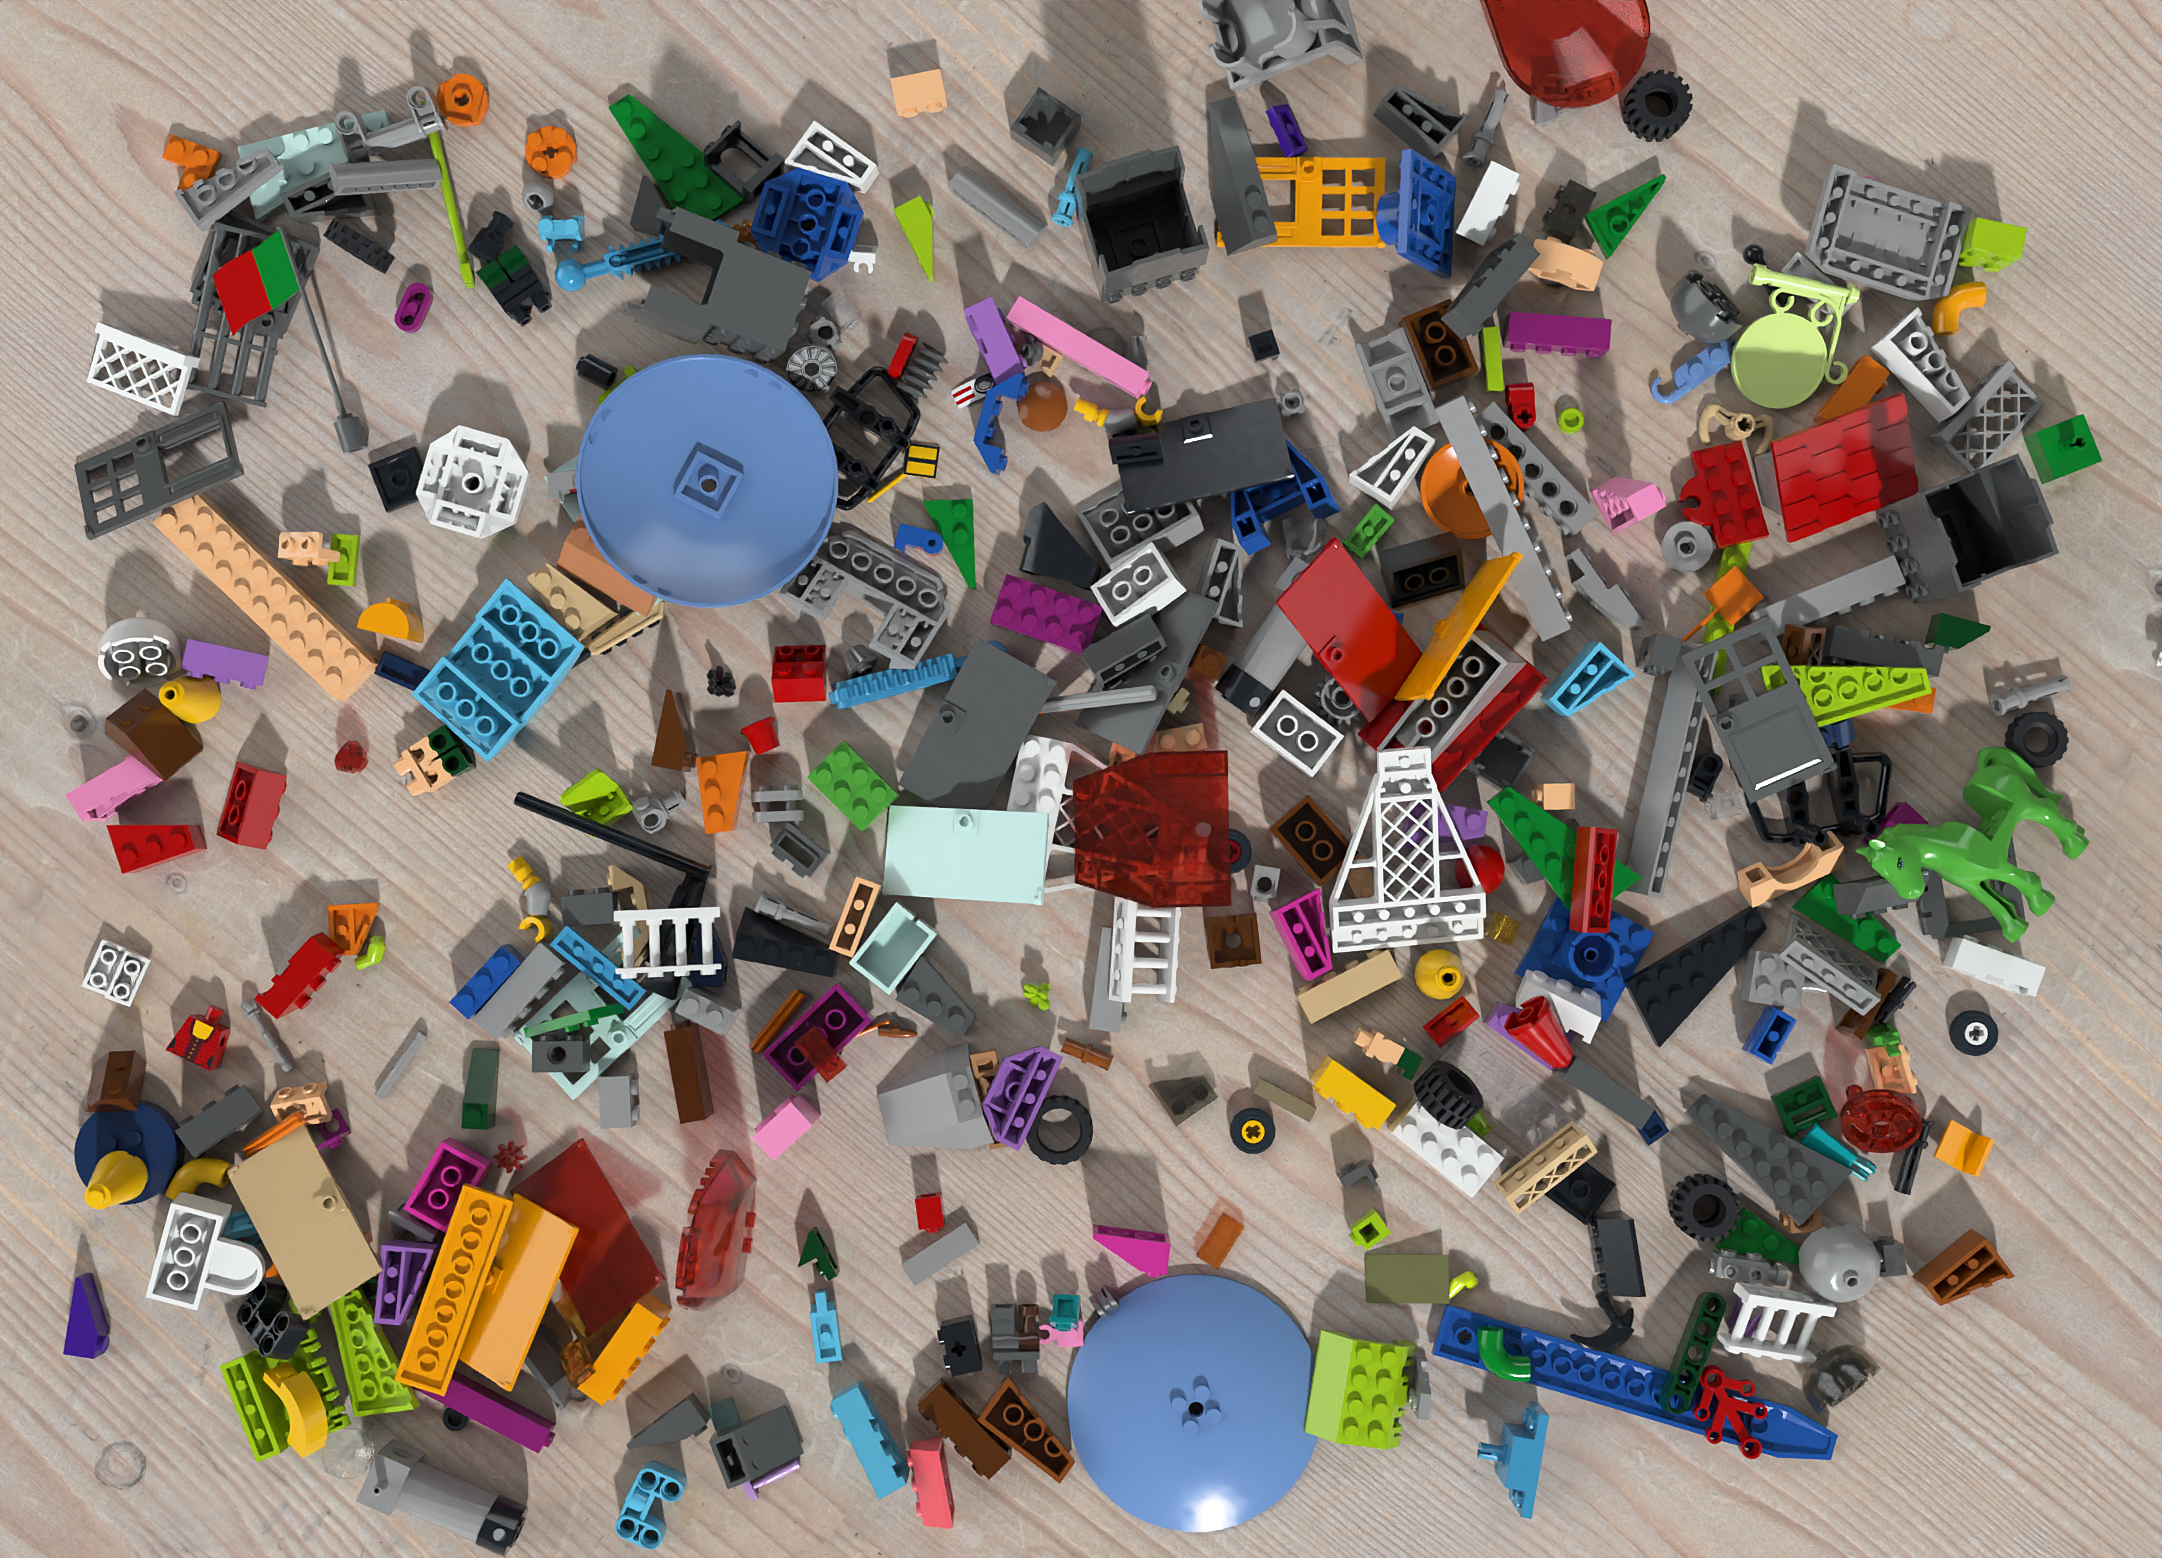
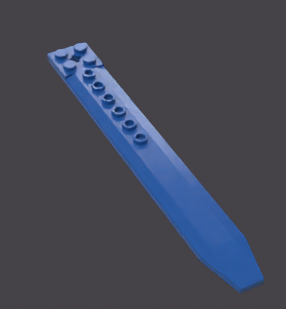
M1445 1304L1431 1351L1433 1355L1489 1371L1479 1355L1477 1329L1479 1326L1499 1327L1503 1329V1346L1505 1350L1511 1355L1528 1356L1530 1359L1531 1374L1529 1382L1526 1383L1705 1436V1430L1712 1425L1718 1404L1715 1394H1713L1708 1408L1710 1417L1706 1421L1697 1420L1692 1413L1693 1407L1699 1404L1703 1386L1700 1382L1697 1384L1686 1412L1682 1414L1667 1412L1659 1404V1395L1669 1370L1606 1351L1590 1350L1576 1342L1495 1319L1494 1317L1451 1304ZM1467 1330L1470 1339L1460 1342V1338L1457 1336L1458 1333ZM1679 1374L1680 1382L1682 1384L1685 1383L1688 1376ZM1723 1387L1729 1397L1749 1403L1761 1402L1766 1406L1768 1414L1761 1420L1756 1419L1751 1414L1736 1410L1749 1436L1755 1437L1761 1443V1453L1777 1458L1831 1460L1838 1437L1836 1433L1790 1406L1753 1395L1746 1397L1739 1391ZM1676 1394L1672 1395L1670 1398V1405L1672 1408L1676 1407L1678 1404V1397L1676 1396ZM1762 1407L1755 1409L1756 1415L1762 1412ZM1699 1409L1697 1415L1703 1416L1705 1409ZM1726 1416L1721 1432L1723 1436L1721 1441L1738 1446L1740 1440ZM1713 1431L1710 1434V1438L1715 1439L1717 1432ZM1747 1442L1745 1444V1448L1750 1449L1752 1447V1442Z

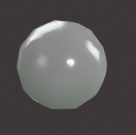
M534 180L524 186L522 200L527 209L534 213H543L553 206L555 200L554 191L544 181Z

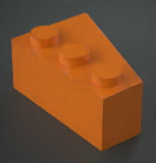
M750 751L696 758L705 834L736 831L742 801L741 797L746 781V771L751 755Z

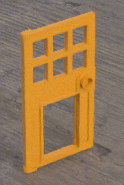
M1255 157L1261 180H1295V222H1274L1277 231V242L1260 247L1385 248V243L1379 236L1376 224V216L1378 215V211H1376L1379 198L1385 194V158ZM1323 170H1345V186H1322ZM1352 170H1374V186H1352ZM1322 194H1344V211H1322ZM1351 195H1374V211H1351ZM1322 219H1344V235H1321ZM1351 219H1373V236H1351ZM1219 228L1216 244L1217 247H1225Z

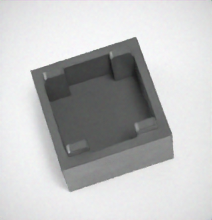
M1038 87L1010 128L1011 138L1053 166L1081 126V115Z
M1502 729L1465 770L1499 792L1506 786L1514 790L1538 751Z

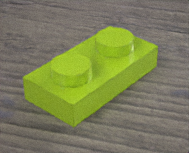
M332 533L331 550L340 552V562H329L327 584L356 587L360 536Z

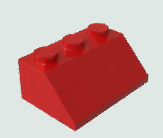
M237 761L216 835L237 845L266 850L268 843L272 840V827L274 820L279 815V802L281 795L286 790L287 776Z

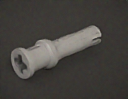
M1494 90L1478 131L1472 134L1471 146L1463 156V160L1471 166L1483 167L1485 165L1484 158L1486 153L1494 143L1493 133L1510 97L1504 90Z
M2062 675L2027 688L2014 687L2011 688L2010 692L2001 695L1997 693L1990 696V705L1997 716H2002L2006 711L2015 708L2018 710L2025 708L2027 703L2069 691L2071 689V682L2067 679L2066 675Z
M764 890L754 910L757 913L761 911L773 916L776 921L785 920L824 938H827L833 925L831 922L790 906L789 902L785 899L781 901L767 895V892Z

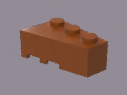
M1972 1229L1968 1230L1912 1276L1923 1293L1940 1306L1970 1295V1291L1980 1287H1990L1993 1282L2000 1279L2015 1277L1987 1238Z

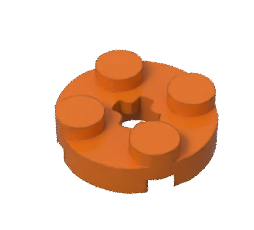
M453 75V78L447 82L444 81L438 88L436 100L444 117L455 126H477L482 123L489 109L488 92L477 78L471 75ZM467 95L469 102L461 106L457 99Z
M545 126L528 135L525 156L528 164L535 172L547 179H558L566 176L573 164H576L578 149L573 138L563 128ZM549 147L558 149V152L554 153V158L545 155Z

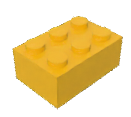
M1328 1054L1310 1078L1314 1084L1312 1088L1327 1100L1330 1096L1334 1098L1333 1103L1340 1110L1348 1115L1351 1111L1355 1113L1354 1118L1357 1122L1369 1130L1372 1126L1379 1130L1396 1106L1388 1097Z

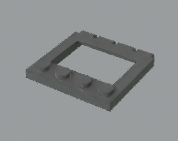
M232 210L219 219L223 224L269 236L277 232L274 228ZM226 231L221 259L229 239L232 238L238 241L239 234ZM215 232L212 235L189 291L194 293L191 303L196 306L200 305L205 282L203 281V275L206 276ZM287 235L289 241L301 244V248L297 250L295 262L305 288L321 249ZM250 237L248 246L256 248L263 243V240ZM215 286L210 310L212 309L213 313L222 317L223 307ZM300 291L293 295L289 302L286 301L284 313L288 314L284 333L287 332L301 298Z
M2011 836L2007 862L2017 867L2013 837ZM1930 870L1931 875L1926 883L1924 893L1920 896L1919 901H1917L1919 913L1928 912V916L1920 917L1923 935H1931L1932 939H1940L2002 929L1994 916L1949 923L1942 877L1934 870ZM1994 880L1993 888L2010 899L2015 905L2018 917L2026 920L2021 892L2009 883Z

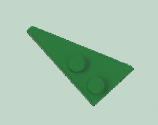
M973 499L924 501L925 508L968 587L976 589Z
M1744 1207L1738 1213L1741 1215L1740 1221L1735 1220L1734 1225L1737 1226L1734 1231L1729 1229L1727 1232L1730 1235L1727 1238L1722 1236L1720 1241L1714 1246L1720 1251L1721 1248L1735 1250L1737 1254L1746 1255V1252H1755L1761 1254L1764 1259L1799 1264L1798 1252L1800 1248Z

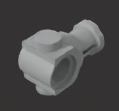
M819 315L810 322L811 327L806 332L807 337L796 346L791 345L789 348L792 351L803 343H819L829 348L831 352H835L843 345V342L839 338V333L834 323ZM828 328L833 330L830 338L823 339L820 337L822 330Z
M677 787L673 788V792L660 799L657 796L654 798L645 796L632 803L633 815L641 827L649 834L656 833L665 826L669 813L680 807H687Z

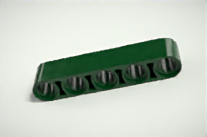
M1704 1292L1696 1298L1659 1395V1404L1667 1412L1682 1414L1689 1408L1726 1310V1300L1718 1293ZM1709 1298H1713L1715 1302V1307L1712 1311L1707 1308ZM1700 1322H1704L1706 1326V1331L1703 1335H1700L1697 1329ZM1691 1346H1694L1697 1351L1694 1359H1691L1688 1354ZM1685 1370L1688 1377L1686 1382L1682 1384L1679 1380V1374ZM1676 1394V1396L1678 1397V1404L1676 1407L1672 1408L1670 1405V1398L1672 1395Z

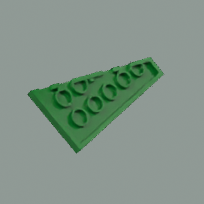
M628 94L608 107L673 209L679 207L709 220L717 221L746 202L704 166L703 152L633 96Z
M1506 786L1487 801L1488 805L1571 913L1577 832L1511 787ZM1616 859L1612 900L1641 878L1640 875Z

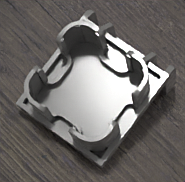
M1197 0L1201 15L1213 22L1218 43L1214 42L1209 45L1213 60L1219 66L1225 68L1230 90L1241 91L1328 54L1346 65L1363 59L1348 0Z

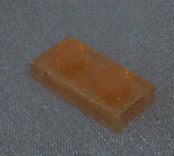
M580 1337L566 1345L563 1351L559 1353L568 1382L575 1389L596 1372L586 1343Z

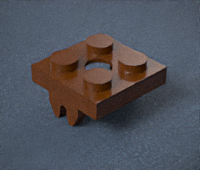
M1257 913L1205 918L1210 969L1262 964ZM1230 933H1236L1240 936L1241 942L1236 948H1230L1226 944V937Z

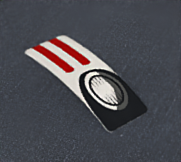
M987 373L955 388L951 393L958 408L961 409L985 397L987 391L995 387L996 384L991 374Z

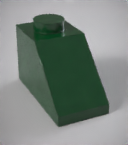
M1944 613L1935 614L1931 617L1924 645L1935 647V645L1945 646L1944 654H1948V651L1960 649L1990 631L1991 626Z

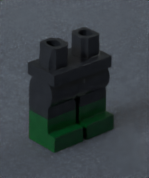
M515 245L497 257L514 280L513 282L495 259L476 273L493 294L504 312L523 327L532 320L527 311L530 307L535 305L538 311L543 313L550 309L552 304L548 297L550 293L545 288L523 251Z

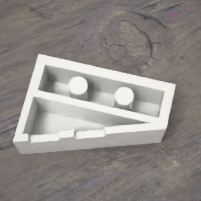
M813 121L785 160L789 171L802 168L847 182L851 190L864 194L879 175L878 167L874 162L816 121Z
M1490 161L1455 232L1484 246L1486 241L1490 243L1497 230L1493 227L1497 218L1502 219L1509 207L1505 203L1509 194L1515 195L1521 183L1517 179L1519 174L1494 161Z
M1964 935L1963 938H1952L1942 966L2012 993L2036 996L2046 967L2029 962L2026 957L2011 953V955L2003 953V949L1991 944H1987V947L1978 944L1979 940L1971 936Z
M1526 970L1516 993V1007L1523 1009L1520 1005L1533 997L1543 996L1550 1002L1559 1023L1562 1024L1563 1031L1568 1032L1571 1029L1583 1035V1041L1590 1044L1601 1020L1600 995L1589 988L1581 989L1575 987L1566 980L1550 978L1541 971L1533 972Z

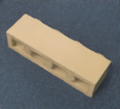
M1381 948L1372 949L1366 953L1367 958L1358 961L1357 958L1344 964L1345 969L1337 973L1335 970H1332L1322 975V981L1314 985L1312 982H1308L1298 988L1300 992L1296 993L1295 996L1308 1022L1312 1024L1400 979L1402 975L1389 950L1386 948L1382 950Z

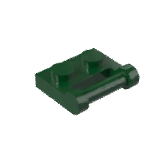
M1817 1075L1770 1096L1783 1123V1128L1790 1139L1797 1136L1798 1132L1813 1126L1815 1123L1837 1118V1113L1820 1076ZM1820 1104L1822 1105L1823 1110L1793 1123L1792 1117Z

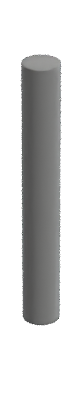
M418 1031L376 1091L375 1095L380 1099L385 1098L427 1038V1034Z

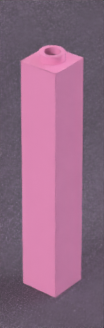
M1021 296L1018 297L1006 317L1013 326L1032 335L1035 339L1136 399H1139L1141 394L1146 395L1152 385L1149 372Z

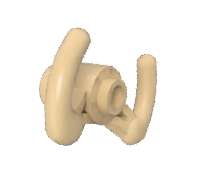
M1718 403L1708 404L1702 412L1699 421V437L1702 445L1710 443L1708 426L1710 418L1714 417L1724 426L1726 436L1733 441H1741L1749 437L1756 429L1763 428L1765 431L1764 438L1755 451V455L1765 454L1770 448V442L1773 441L1775 431L1774 420L1771 416L1762 414L1754 418L1753 415L1744 414L1743 412L1731 413Z

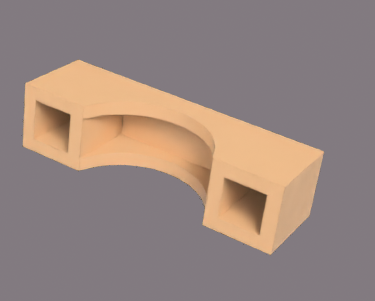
M1831 830L1826 832L1829 840L1824 846L1820 844V847L1813 843L1806 842L1801 853L1786 864L1769 867L1760 861L1738 871L1740 892L1752 908L1845 867L1844 846Z

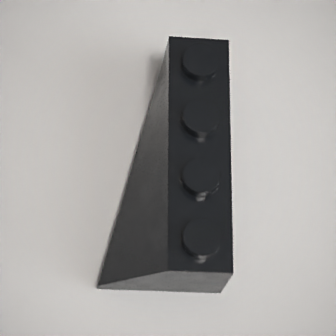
M745 906L736 933L732 958L833 978L837 973L840 953L829 949L830 945L807 936L768 916L754 912L753 909Z

